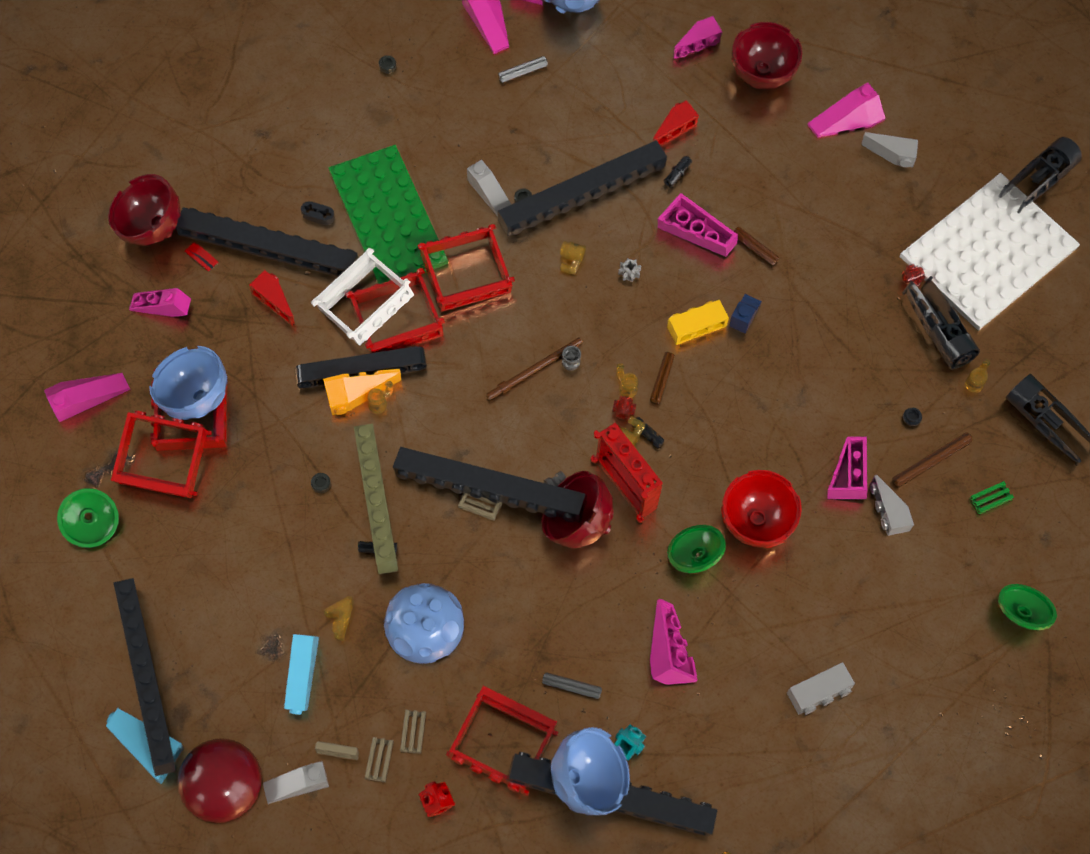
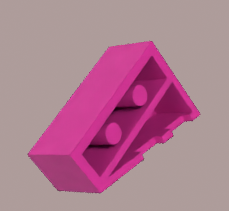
M867 437L846 438L828 488L827 499H867Z

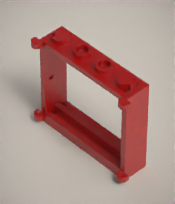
M495 224L489 225L488 228L480 227L473 232L465 231L454 237L446 236L439 241H428L418 244V249H421L420 254L441 312L511 293L512 282L515 281V278L509 277L493 233V229H496ZM487 238L502 280L443 296L428 254Z
M423 268L418 269L416 273H408L406 276L401 277V279H408L411 282L408 284L409 287L419 284L434 323L372 343L369 337L366 340L365 346L366 349H369L370 353L403 349L443 336L442 324L445 321L444 318L438 317L421 275L425 273ZM391 279L382 284H374L364 290H356L355 293L352 291L346 293V297L350 298L359 325L364 320L357 304L398 291L400 287Z
M227 385L222 402L213 410V437H206L204 448L227 447ZM151 398V407L154 409V414L161 415V408ZM151 423L154 429L153 433H150V439L156 451L195 448L197 438L161 439V425Z
M142 411L128 412L111 481L191 499L192 495L197 496V492L193 490L206 436H211L212 431L203 428V424L191 422V425L184 424V420L172 418V421L165 420L164 416L157 414L150 417L146 416V413ZM136 420L198 433L186 485L123 472Z
M615 422L601 432H598V430L594 431V438L598 439L596 456L593 454L590 460L592 463H598L638 514L636 520L641 523L644 521V517L657 509L663 482Z
M483 686L480 693L476 695L477 698L446 755L459 765L465 763L471 766L470 770L477 774L483 772L489 775L488 778L499 784L501 781L507 784V788L513 792L518 793L520 791L522 794L528 795L527 787L507 782V775L457 750L482 702L547 733L534 758L539 760V757H542L552 735L557 737L559 733L555 731L557 721Z

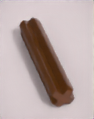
M737 227L734 230L738 234V240L771 265H775L778 262V255L741 227Z
M665 352L651 394V402L660 403L674 360L673 353Z

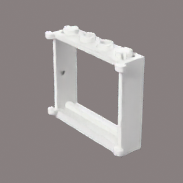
M368 248L362 256L311 301L314 307L317 305L322 313L359 346L368 340L378 328L414 296L408 285L411 282L408 279L402 280L372 255L374 252L372 248ZM377 267L397 284L400 289L355 331H352L329 309L372 269Z

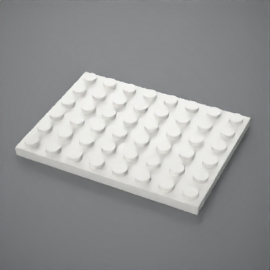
M1002 173L997 175L900 254V258L925 281L932 276V281L950 305L978 331L1080 245L1034 202L1024 207L1021 213L1018 214L1017 211L1027 196L1016 186L1002 198H999L1003 187L1010 182Z

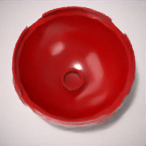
M752 470L735 478L725 491L721 506L722 518L726 528L740 542L763 548L774 547L785 542L798 526L802 511L800 497L793 489L792 483L782 475L768 470Z

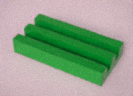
M1005 481L970 497L979 515L1013 500L1014 496L1009 493L1010 490L1006 488ZM999 489H1002V491H999V492H997V493H995V494H993V495H990V496H988V497H986V498H984V499H981V500H979V501H976V499H979V498H981V497H983V496H985V495H988V494H990V493H992V492H994V491H997V490H999ZM1004 494L1006 496L982 508L979 506Z

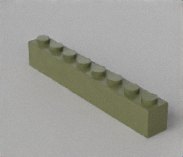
M373 423L354 426L378 574L398 571Z

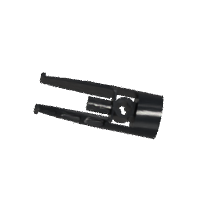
M1059 137L1003 187L999 198H1002L1036 169L1037 171L1030 177L1033 179L1032 182L1039 184L1044 178H1047V180L1022 202L1017 211L1020 214L1024 207L1043 195L1081 162L1082 154L1079 146L1069 138Z
M930 276L921 287L924 295L915 283L910 281L902 294L907 295L918 319L936 345L949 369H958L973 361L979 355L980 349L965 329L953 307L932 281L933 277Z
M1030 373L1005 398L1049 441L1075 461V465L1078 466L1081 459L1040 418L1043 417L1055 430L1059 428L1064 422L1051 410L1053 407L1089 443L1090 433ZM1041 392L1053 402L1050 406H1048V400L1039 395ZM1039 403H1042V404H1043L1041 408H1040V407H1039L1038 409L1035 408V405H1036V404H1039ZM1026 406L1029 407V410H1030V412H1031L1033 415L1038 416L1036 419H1034V418L1024 409Z

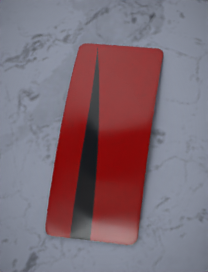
M195 242L184 251L207 271H210L218 263L211 254Z

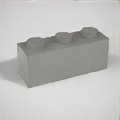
M842 662L789 688L787 695L798 715L803 712L807 715L815 711L816 706L823 704V706L830 704L834 701L833 698L838 695L841 697L848 695L852 692L851 689L855 683Z

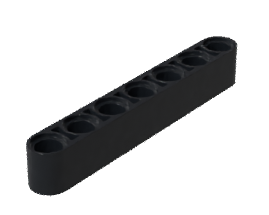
M416 346L300 364L295 367L297 387L311 388L324 386L323 379L341 374H349V377L359 376L360 372L374 375L377 371L400 369V373H408L425 369L427 363L424 348Z

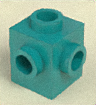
M630 724L625 730L623 728L619 730L615 736L617 740L614 745H620L626 760L629 761L634 754L639 755L644 749L645 745L643 742L647 736L639 728Z

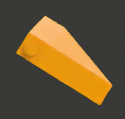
M400 369L381 370L375 372L374 375L360 372L359 376L349 377V374H341L323 379L332 415L345 414L347 411L356 408L401 381Z

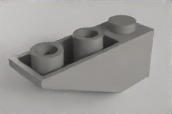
M875 475L870 483V491L875 495V506L881 514L883 530H886L888 536L909 532L914 525L909 507L878 475Z

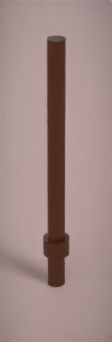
M579 337L508 381L499 383L495 389L486 394L488 400H491L501 393L505 394L517 383L560 358L567 346L578 347L583 343Z

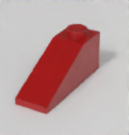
M687 100L673 106L655 134L653 141L657 140L660 146L697 125L699 115Z
M264 270L249 284L251 293L293 326L295 324L293 314L282 291L278 277Z

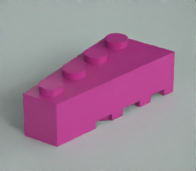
M682 193L677 196L658 218L659 229L725 257L737 245L738 234Z

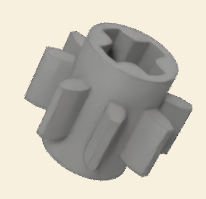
M627 258V261L624 263L620 262L618 275L623 276V281L633 282L635 277H640L641 265H637L636 259L629 260Z

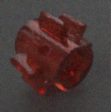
M911 264L906 266V269L902 272V279L906 285L913 281L916 286H920V282H923L925 279V273L922 267Z
M621 396L619 400H614L612 412H616L615 416L617 418L626 420L629 419L630 415L634 416L636 404H633L632 398Z

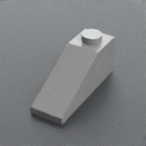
M869 132L864 134L861 144L894 165L902 167L914 166L917 158L918 140Z
M482 160L467 168L468 182L497 217L498 210L512 205L492 171Z
M321 761L300 767L263 783L267 803L269 804L329 787L325 767Z

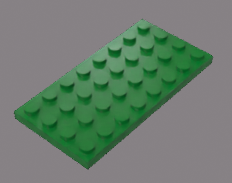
M396 144L328 167L364 253L368 248H372L374 250L372 255L400 278L411 272L416 273L420 268L427 272L420 254L421 249H418V244L428 241L435 242L439 241ZM444 250L428 254L433 269L448 264ZM377 267L372 269L378 284L390 280Z

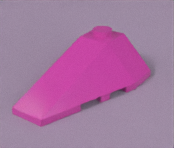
M462 0L463 6L493 54L509 48L500 0Z
M866 83L808 123V126L819 138L838 134V132L845 130L850 132L855 131L856 128H870L885 120V115L879 95L869 83Z
M123 373L60 382L45 389L44 392L58 421L61 422L131 389Z
M658 599L650 656L652 678L666 685L696 682L698 680L693 657H689L685 647L688 644L679 632L681 625L673 604Z

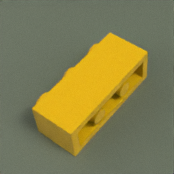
M719 299L717 301H708L698 308L692 307L687 312L681 314H673L668 319L667 328L675 344L678 345L727 327L729 317Z

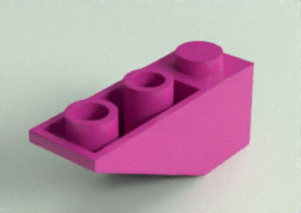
M713 16L698 21L674 47V59L685 57L687 54L695 51H701L703 48L714 46L721 41L722 30Z
M178 288L134 293L129 310L170 317L184 316L188 313L191 298Z

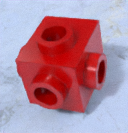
M430 782L418 794L428 817L443 814L455 805L446 782Z

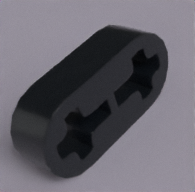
M307 201L301 206L302 216L307 220L323 225H329L335 220L334 211L329 206ZM310 208H312V211H309V213H306V210H309ZM329 213V216L323 218V215Z

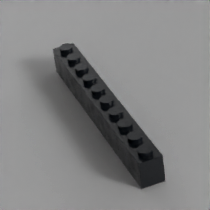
M653 141L498 210V221L507 236L517 235L526 228L535 227L538 223L550 220L557 214L566 213L575 206L585 204L586 201L597 199L604 193L613 192L624 184L628 185L633 180L644 178L653 171L663 169L666 166L667 155L658 141Z
M183 207L176 225L177 233L181 236L337 277L358 259V253L351 249L345 250L332 244H322L317 240L303 239L298 235L292 236L282 231H272L263 226H253L244 221H234L229 217H219L213 213L200 212L194 208L188 209Z
M400 447L393 464L395 475L401 479H413L420 484L429 483L436 488H448L458 494H462V492L470 494L474 498H487L493 503H506L512 508L521 507L532 513L541 512L548 517H560L571 523L581 521L587 503L585 493Z
M134 578L113 582L154 774L156 777L176 772Z
M525 752L513 755L507 782L557 795L552 781L551 760L539 757V760L531 758V755ZM629 782L627 795H624L620 802L621 806L615 810L616 812L707 837L713 835L718 809L712 808V805L709 803L700 802V804H696L690 798H674L669 792L660 791V793H656L648 786L640 785L639 788L632 786L631 782Z

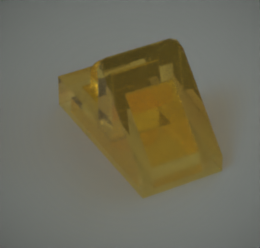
M347 596L324 610L325 617L338 619L334 620L332 632H334L335 638L344 641L354 604L351 596Z

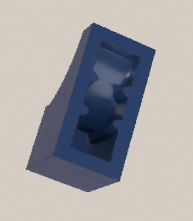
M745 294L731 316L729 327L746 334L762 301Z

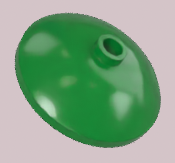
M83 488L69 494L62 501L57 514L58 527L65 539L76 546L85 548L96 547L108 541L115 533L119 520L118 509L112 498L103 491L93 488ZM86 513L92 514V518L90 520H87L85 518Z
M691 526L679 532L671 540L667 550L668 559L671 565L681 572H702L714 566L722 558L726 549V542L723 534L713 526Z
M1010 584L1003 587L998 595V603L1002 612L1018 626L1030 630H1045L1050 628L1056 621L1057 611L1054 604L1047 596L1030 586Z

